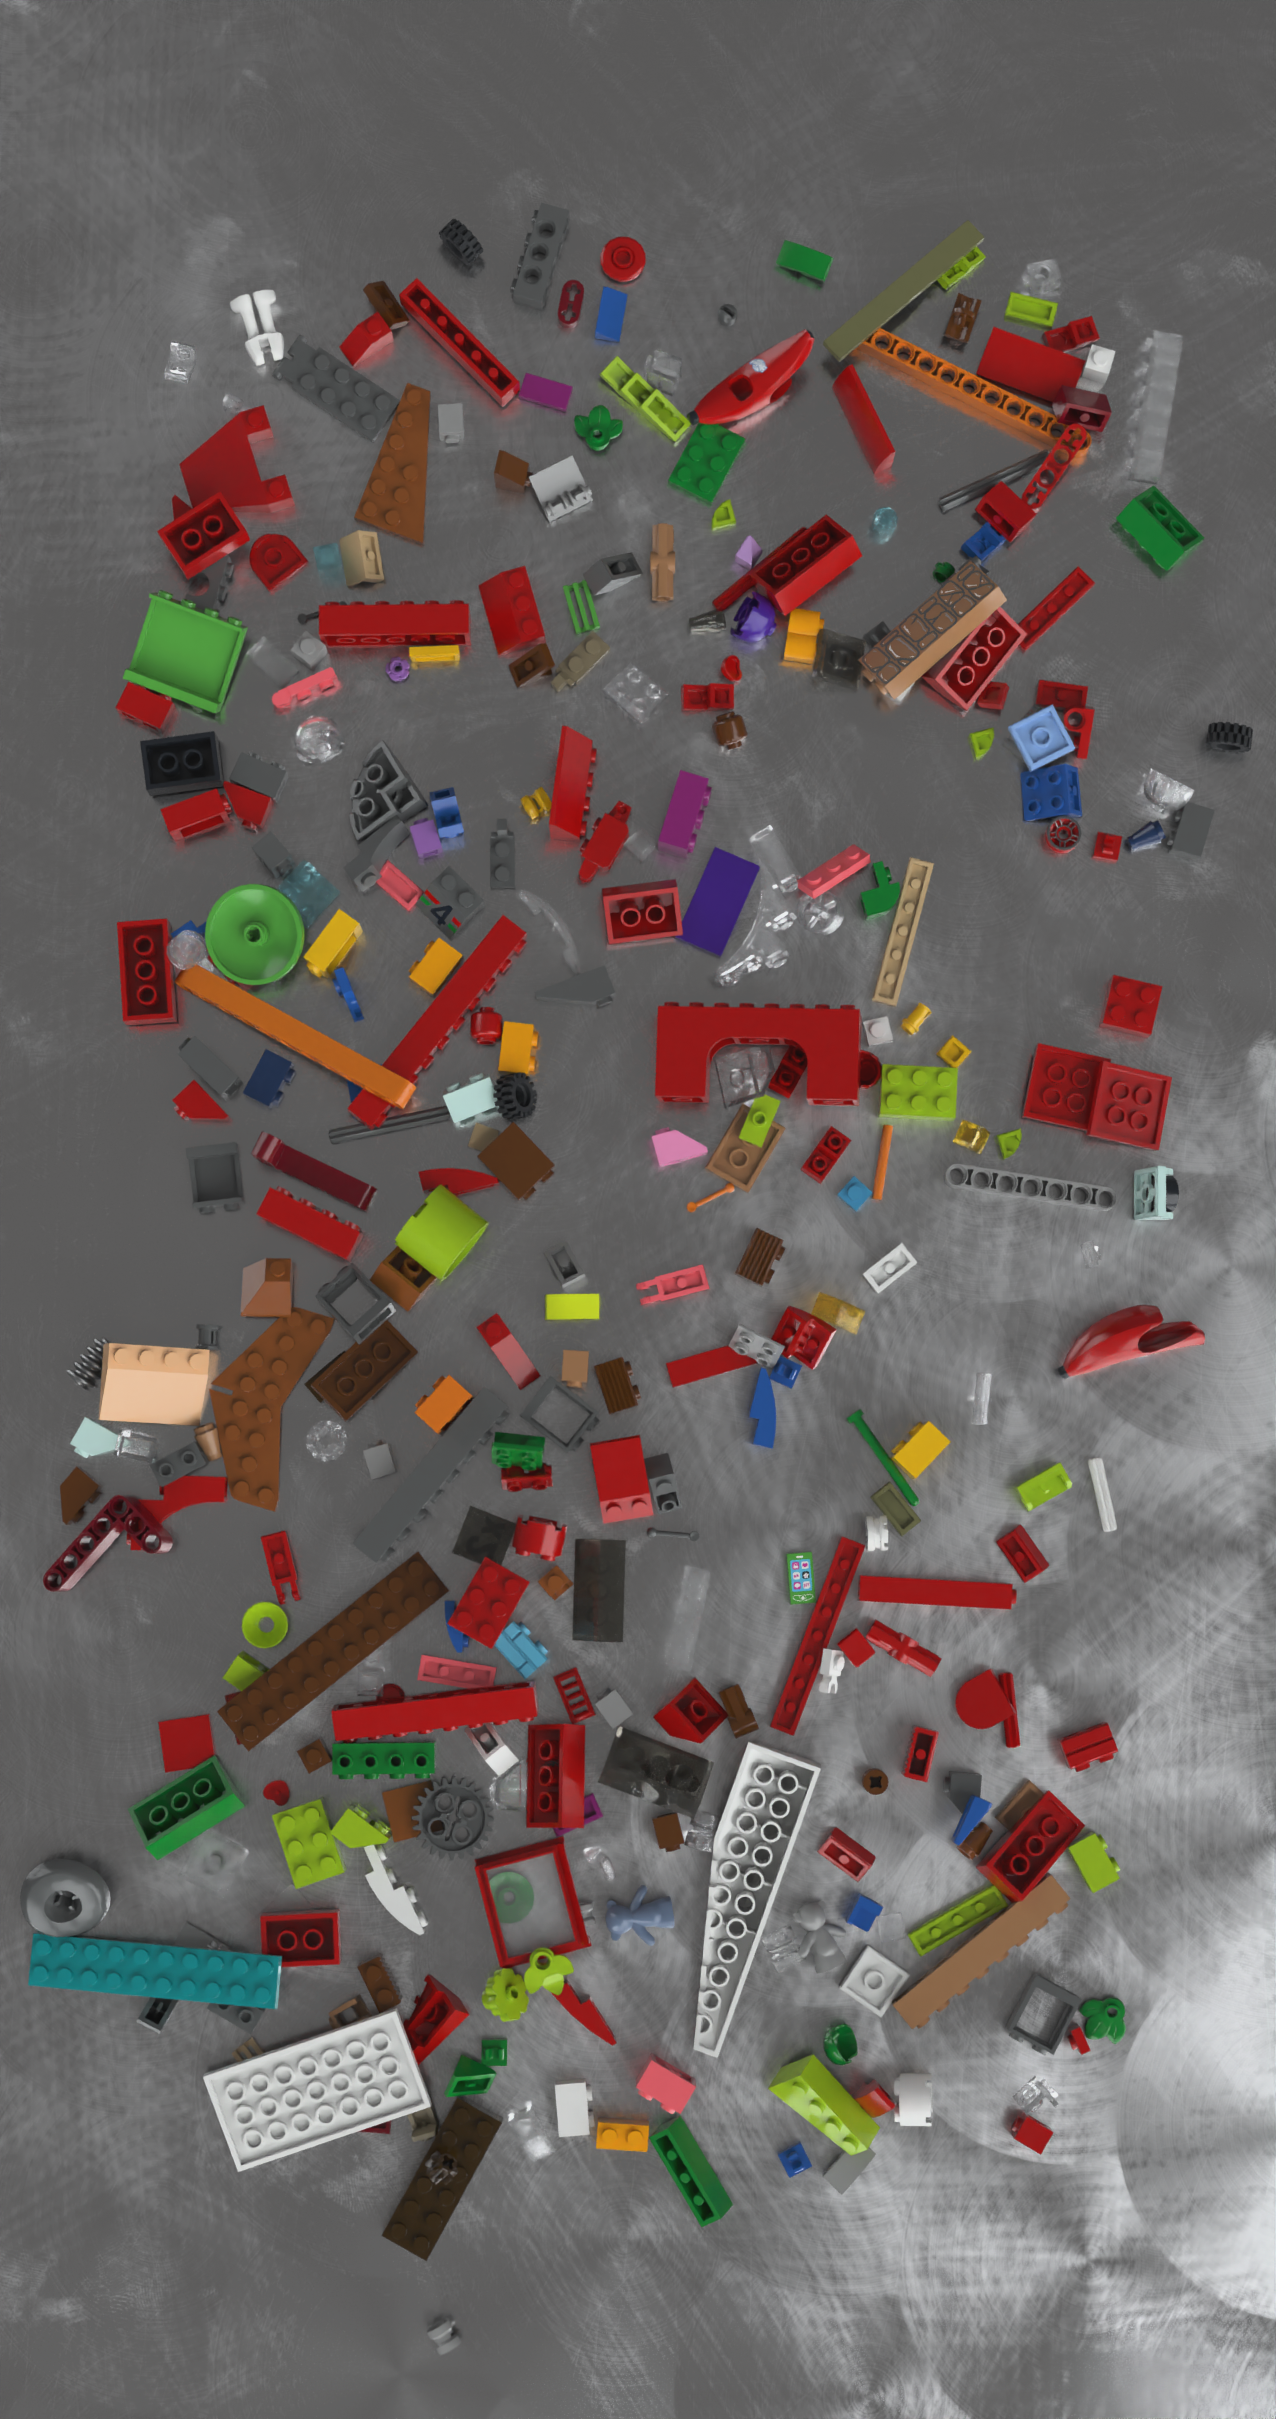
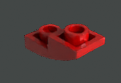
M789 1046L767 1087L789 1099L807 1067L806 1055L800 1049Z
M831 1126L800 1170L821 1184L852 1140Z

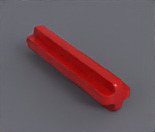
M1004 1672L999 1674V1683L1016 1711V1714L1004 1720L1006 1746L1008 1748L1020 1747L1013 1674L1011 1672Z

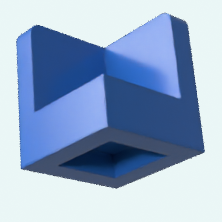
M859 1893L845 1921L868 1932L876 1916L880 1915L883 1906Z

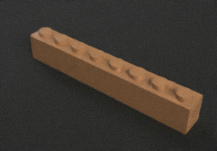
M1048 1872L1022 1902H1011L892 2001V2005L911 2029H914L916 2026L918 2029L929 2022V2015L935 2010L941 2012L950 2004L949 1999L952 1996L963 1994L970 1987L968 1983L975 1977L979 1980L990 1971L988 1967L995 1961L1000 1963L1009 1955L1008 1950L1014 1945L1019 1947L1029 1939L1027 1934L1034 1929L1038 1931L1049 1922L1047 1918L1054 1912L1059 1914L1068 1907L1067 1901L1071 1898Z

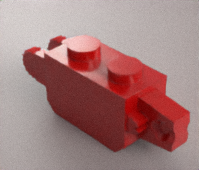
M618 801L609 814L605 813L603 818L598 817L591 829L594 831V834L590 840L585 839L579 850L582 853L581 860L583 863L578 873L582 883L591 882L598 870L605 872L611 869L629 837L627 821L632 811V807Z

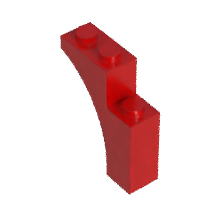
M183 1476L164 1487H159L160 1495H164L163 1500H138L161 1524L169 1516L188 1506L207 1502L227 1503L228 1479L227 1477ZM141 1519L138 1522V1527L140 1530L143 1527V1522ZM127 1533V1545H131L130 1550H143Z

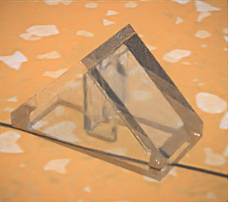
M119 1430L114 1455L154 1463L157 1461L162 1439Z

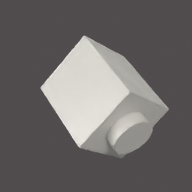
M1092 344L1082 377L1106 383L1116 351Z

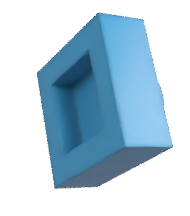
M854 1176L837 1196L856 1212L873 1192Z

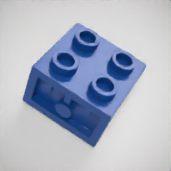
M1061 764L1020 774L1025 821H1034L1060 815L1071 818L1082 817L1077 767Z

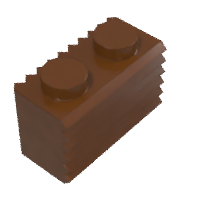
M756 1228L735 1275L760 1287L763 1286L764 1282L769 1284L775 1270L771 1269L774 1260L780 1261L784 1253L785 1247L781 1246L784 1240Z
M623 1357L594 1366L609 1415L638 1406L637 1400H640L641 1396L638 1386H632L629 1376L634 1374L629 1361L624 1362Z
M381 1953L359 1963L357 1966L379 2013L400 2004L403 1998L400 1995L401 1991L398 1990L399 1986H396V1982L393 1981L392 1972H389L388 1963H385V1958H382L383 1954Z

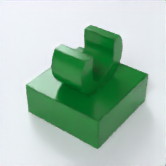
M482 2038L481 2064L485 2066H507L508 2039Z

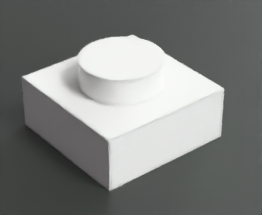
M887 1016L862 1023L868 1047L893 1041Z

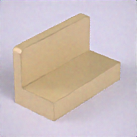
M357 530L340 539L347 586L352 587L363 581L379 583L384 580L377 532Z

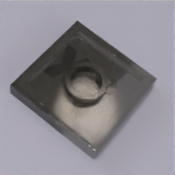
M825 628L820 629L812 678L852 690L858 689L862 665L858 660L864 656L866 641Z
M470 1506L452 1553L479 1564L487 1557L502 1566L515 1532L516 1523Z

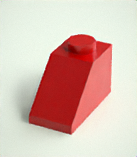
M377 311L359 323L339 348L354 368L393 342L392 331Z
M224 781V789L239 821L242 822L241 826L255 831L256 828L263 830L274 803L272 798Z
M195 1080L172 1099L176 1104L173 1109L183 1119L187 1116L192 1121L228 1122L231 1119Z

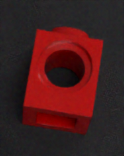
M1025 2112L1022 2117L1017 2116L1011 2126L1013 2138L1040 2155L1054 2133L1050 2127Z

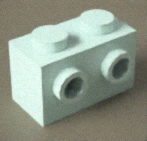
M483 1072L469 1077L470 1082L462 1085L460 1082H456L446 1087L447 1091L443 1092V1098L454 1123L496 1107L494 1102L497 1101V1098L493 1097V1093H497V1091L494 1090L490 1074L484 1076Z

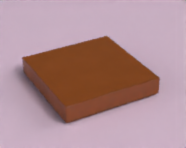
M432 1779L382 1792L394 1842L414 1838L420 1833V1830L412 1829L414 1825L418 1824L417 1820L411 1819V1816L418 1815V1811L412 1807L421 1805L417 1796L426 1797L424 1788L433 1790ZM440 1820L432 1822L430 1826L431 1832L443 1830V1824Z

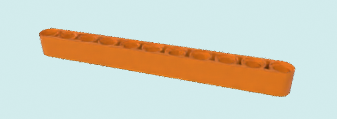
M879 328L856 348L1051 447H1054L1060 437L1052 435L1051 430L1059 429L1064 433L1069 426L1057 423L1055 415L882 328ZM883 341L888 347L880 349L875 343ZM905 352L910 358L902 360L897 354ZM927 363L932 369L924 371L919 365ZM944 374H949L952 376L953 380L951 382H946L941 378V376ZM971 385L975 391L968 393L963 389V386ZM993 396L997 402L990 404L986 402L985 397ZM1015 407L1018 409L1019 414L1012 415L1008 413L1007 408ZM1037 418L1040 420L1041 425L1034 426L1030 424L1029 419ZM1077 428L1075 431L1071 429L1069 431L1071 434L1070 440L1067 443L1063 439L1061 444L1068 446L1074 452L1076 447L1071 445L1074 440L1082 439L1080 435L1081 429ZM1088 432L1084 442L1085 447L1080 448L1074 458H1082L1088 452L1091 445V436ZM1058 449L1059 451L1069 455L1065 449Z
M189 960L186 961L174 981L179 987L400 1109L405 1108L416 1090V1086L403 1077Z

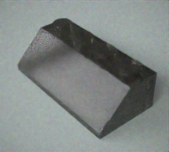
M575 1539L572 1640L623 1642L626 1540Z

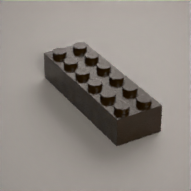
M456 2096L438 2129L437 2135L433 2138L381 2236L427 2261L499 2130L503 2117L465 2096ZM436 2151H439L441 2155L448 2152L457 2161L456 2169L459 2172L447 2185L443 2181L435 2184L426 2175L428 2167L425 2163Z

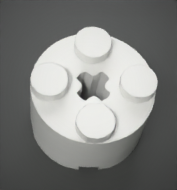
M900 2073V2077H896V2080H894V2095L899 2096V2103H896L894 2117L895 2122H900V2126H932V2119H927V2117H931V2112H933L932 2083L927 2082V2080H931L932 2073Z

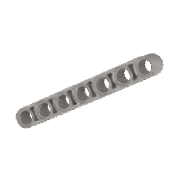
M953 1164L944 1173V1181L951 1188L1096 1211H1107L1114 1207L1118 1200L1114 1189L1100 1185L963 1164ZM950 1171H960L962 1181L953 1182L949 1177ZM976 1174L986 1176L987 1184L985 1186H978L975 1183L974 1177ZM1006 1177L1011 1180L1012 1187L1010 1190H1003L1000 1187V1178ZM1025 1182H1033L1037 1188L1036 1193H1027L1024 1189ZM1051 1185H1056L1061 1189V1196L1059 1198H1054L1050 1195L1049 1187ZM1076 1189H1082L1085 1192V1201L1079 1202L1075 1199L1074 1191ZM1100 1193H1107L1110 1196L1111 1202L1109 1205L1105 1206L1100 1203Z

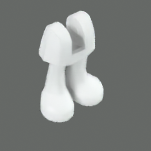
M260 290L253 293L254 302L264 330V334L261 335L259 334L254 316L251 296L245 294L230 301L232 311L240 313L243 318L249 339L245 342V347L255 365L265 364L264 353L261 349L271 347L270 351L274 361L282 360L284 356L283 335L276 332L270 307L276 301L275 291Z

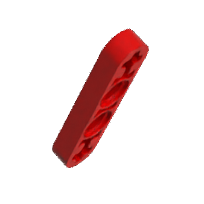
M1072 424L1066 428L1024 490L1022 500L1031 509L1039 508L1085 442L1087 432L1082 425ZM1079 428L1081 429L1080 435L1082 439H1076L1071 446H1075L1076 449L1072 452L1068 446L1061 444V442L1065 439L1068 443L1071 438L1069 431L1071 429L1075 431ZM1058 449H1065L1068 452L1069 457L1065 463H1058L1055 460L1054 454ZM1051 470L1054 473L1052 483L1044 484L1040 480L1042 471ZM1035 481L1040 487L1048 489L1045 494L1042 490L1039 492L1037 498L1040 501L1038 504L1036 502L1028 503L1029 498L1026 495L1028 492L1034 493L1037 487L1033 486Z

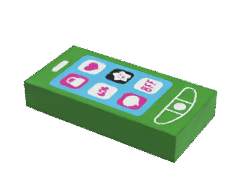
M812 1552L786 1554L790 1604L816 1603Z

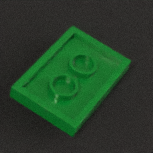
M698 423L670 475L668 483L712 505L746 439L718 424L706 425Z

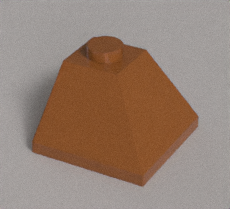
M265 1258L243 1268L241 1316L291 1317L294 1274L291 1258Z

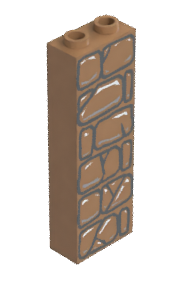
M970 561L858 660L864 668L861 671L869 682L875 680L876 683L874 685L883 695L888 693L895 700L1007 601L1006 597L998 585Z

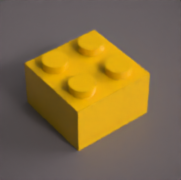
M930 1421L918 1422L908 1432L911 1437L906 1442L900 1440L891 1450L894 1454L891 1460L911 1479H916L951 1442Z

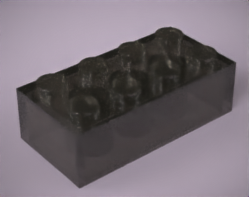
M618 1726L598 1782L694 1819L701 1804L714 1762Z

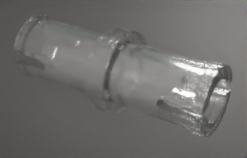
M976 1373L975 1395H972L971 1400L974 1401L972 1424L988 1425L989 1403L992 1402V1397H990L992 1374Z

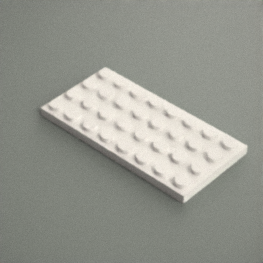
M397 2008L203 2075L238 2172L423 2110L432 2105Z

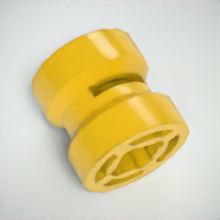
M542 786L537 788L534 794L530 796L525 795L520 798L531 820L539 817L541 812L551 810L552 802Z

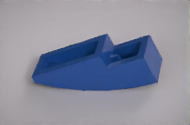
M760 1368L748 1418L758 1420L753 1445L773 1449L776 1433L775 1398L767 1370Z

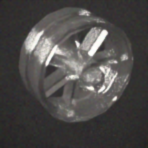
M828 890L821 894L819 904L812 897L804 893L797 904L796 916L799 924L804 929L817 935H828L841 925L844 918V906L841 899ZM826 895H829L834 901L825 905ZM808 902H810L812 905L810 910H805ZM836 906V913L834 916L830 914L829 909ZM805 915H814L807 924ZM828 918L833 919V921L826 927L825 920ZM819 919L821 929H812Z

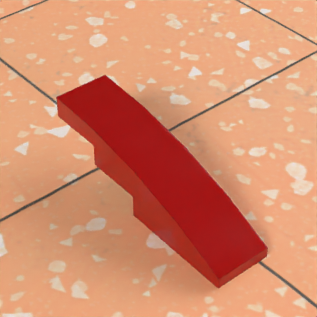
M568 1979L564 1981L563 1990L560 1995L552 1993L562 2006L589 2031L612 2046L617 2043L615 2035L592 1998L589 1996L581 2001Z

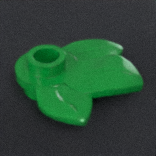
M598 405L590 411L588 417L576 415L574 427L576 433L585 438L587 445L591 449L600 451L609 444L610 439L620 435L623 421L619 419L611 420L609 410L603 405Z
M1109 1997L1103 2001L1092 1999L1081 2006L1079 2012L1089 2018L1085 2026L1086 2038L1097 2040L1107 2036L1113 2044L1120 2042L1126 2031V2024L1123 2020L1125 2006L1121 2000L1115 1997ZM1115 2008L1117 2013L1110 2014L1108 2009Z

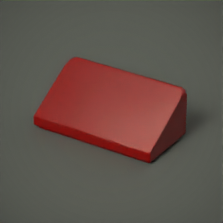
M1018 1525L996 1541L1024 1583L1049 1567V1563L1022 1525Z
M837 1827L832 1830L817 1851L857 1882L862 1879L876 1859L875 1855Z

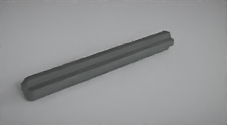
M1043 450L939 498V505L943 511L949 510L990 491L1000 481L1006 484L1037 470L1050 452Z
M446 1105L389 1117L380 1128L375 1126L372 1131L362 1123L329 1130V1139L331 1143H338L448 1120L451 1118V1115Z

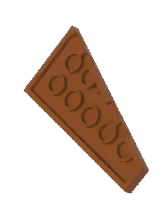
M407 383L354 519L424 546L431 393L429 390Z

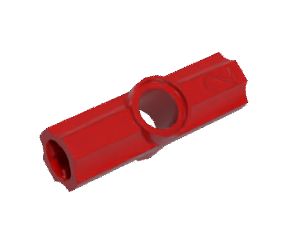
M876 1619L865 1636V1639L886 1650L890 1656L905 1665H911L929 1677L936 1671L942 1659L928 1649L926 1650L921 1647L917 1641L901 1632L894 1631Z

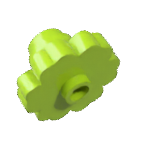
M503 1968L496 1970L494 1976L487 1979L486 1988L482 1993V2003L486 2009L491 2010L494 2016L500 2015V2019L503 2022L519 2020L521 2013L527 2011L529 1998L525 1994L527 1988L520 1974L515 1975L512 1968Z

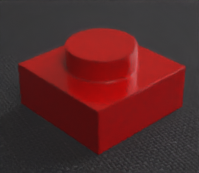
M989 682L979 695L977 704L980 708L1003 710L1009 686L1007 683Z
M1074 2024L1068 2027L1070 2035L1067 2036L1071 2048L1073 2050L1078 2049L1081 2055L1091 2051L1080 2026Z

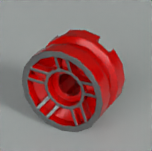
M1060 816L1055 818L1048 825L1045 832V842L1048 848L1059 854L1074 850L1082 835L1081 827L1071 817ZM1063 830L1067 831L1066 839L1059 837V833Z

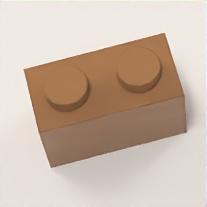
M563 1350L562 1382H566L567 1387L582 1388V1384H588L589 1351Z

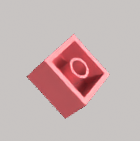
M651 2053L636 2078V2088L639 2090L638 2094L651 2101L652 2098L658 2100L661 2103L660 2107L667 2112L673 2114L676 2111L681 2114L696 2088V2080Z

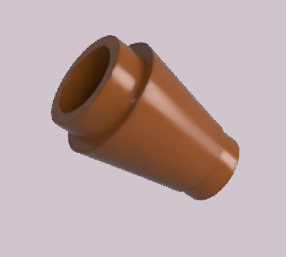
M980 1822L978 1827H975L965 1840L957 1846V1849L969 1860L979 1857L993 1832L992 1829L984 1822Z

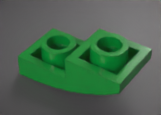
M784 240L776 264L800 272L804 276L825 282L834 258L803 245Z

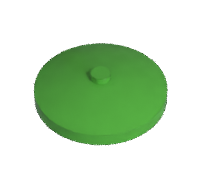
M246 884L235 887L217 900L207 918L205 940L208 953L214 964L223 974L239 983L262 985L282 978L295 966L304 945V925L299 910L287 895L271 886Z

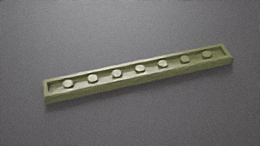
M969 220L964 222L825 339L823 346L839 362L977 247L984 240V236Z

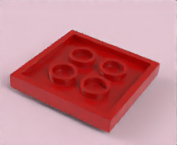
M1038 1043L1034 1054L1022 1117L1087 1131L1099 1063L1101 1061L1111 1062V1059Z
M1101 1061L1099 1063L1086 1135L1158 1151L1172 1077Z

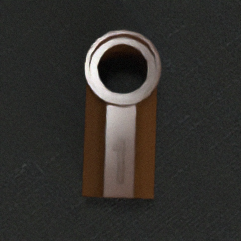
M739 1684L719 1691L729 1716L727 1719L736 1739L759 1729L751 1708L747 1706Z

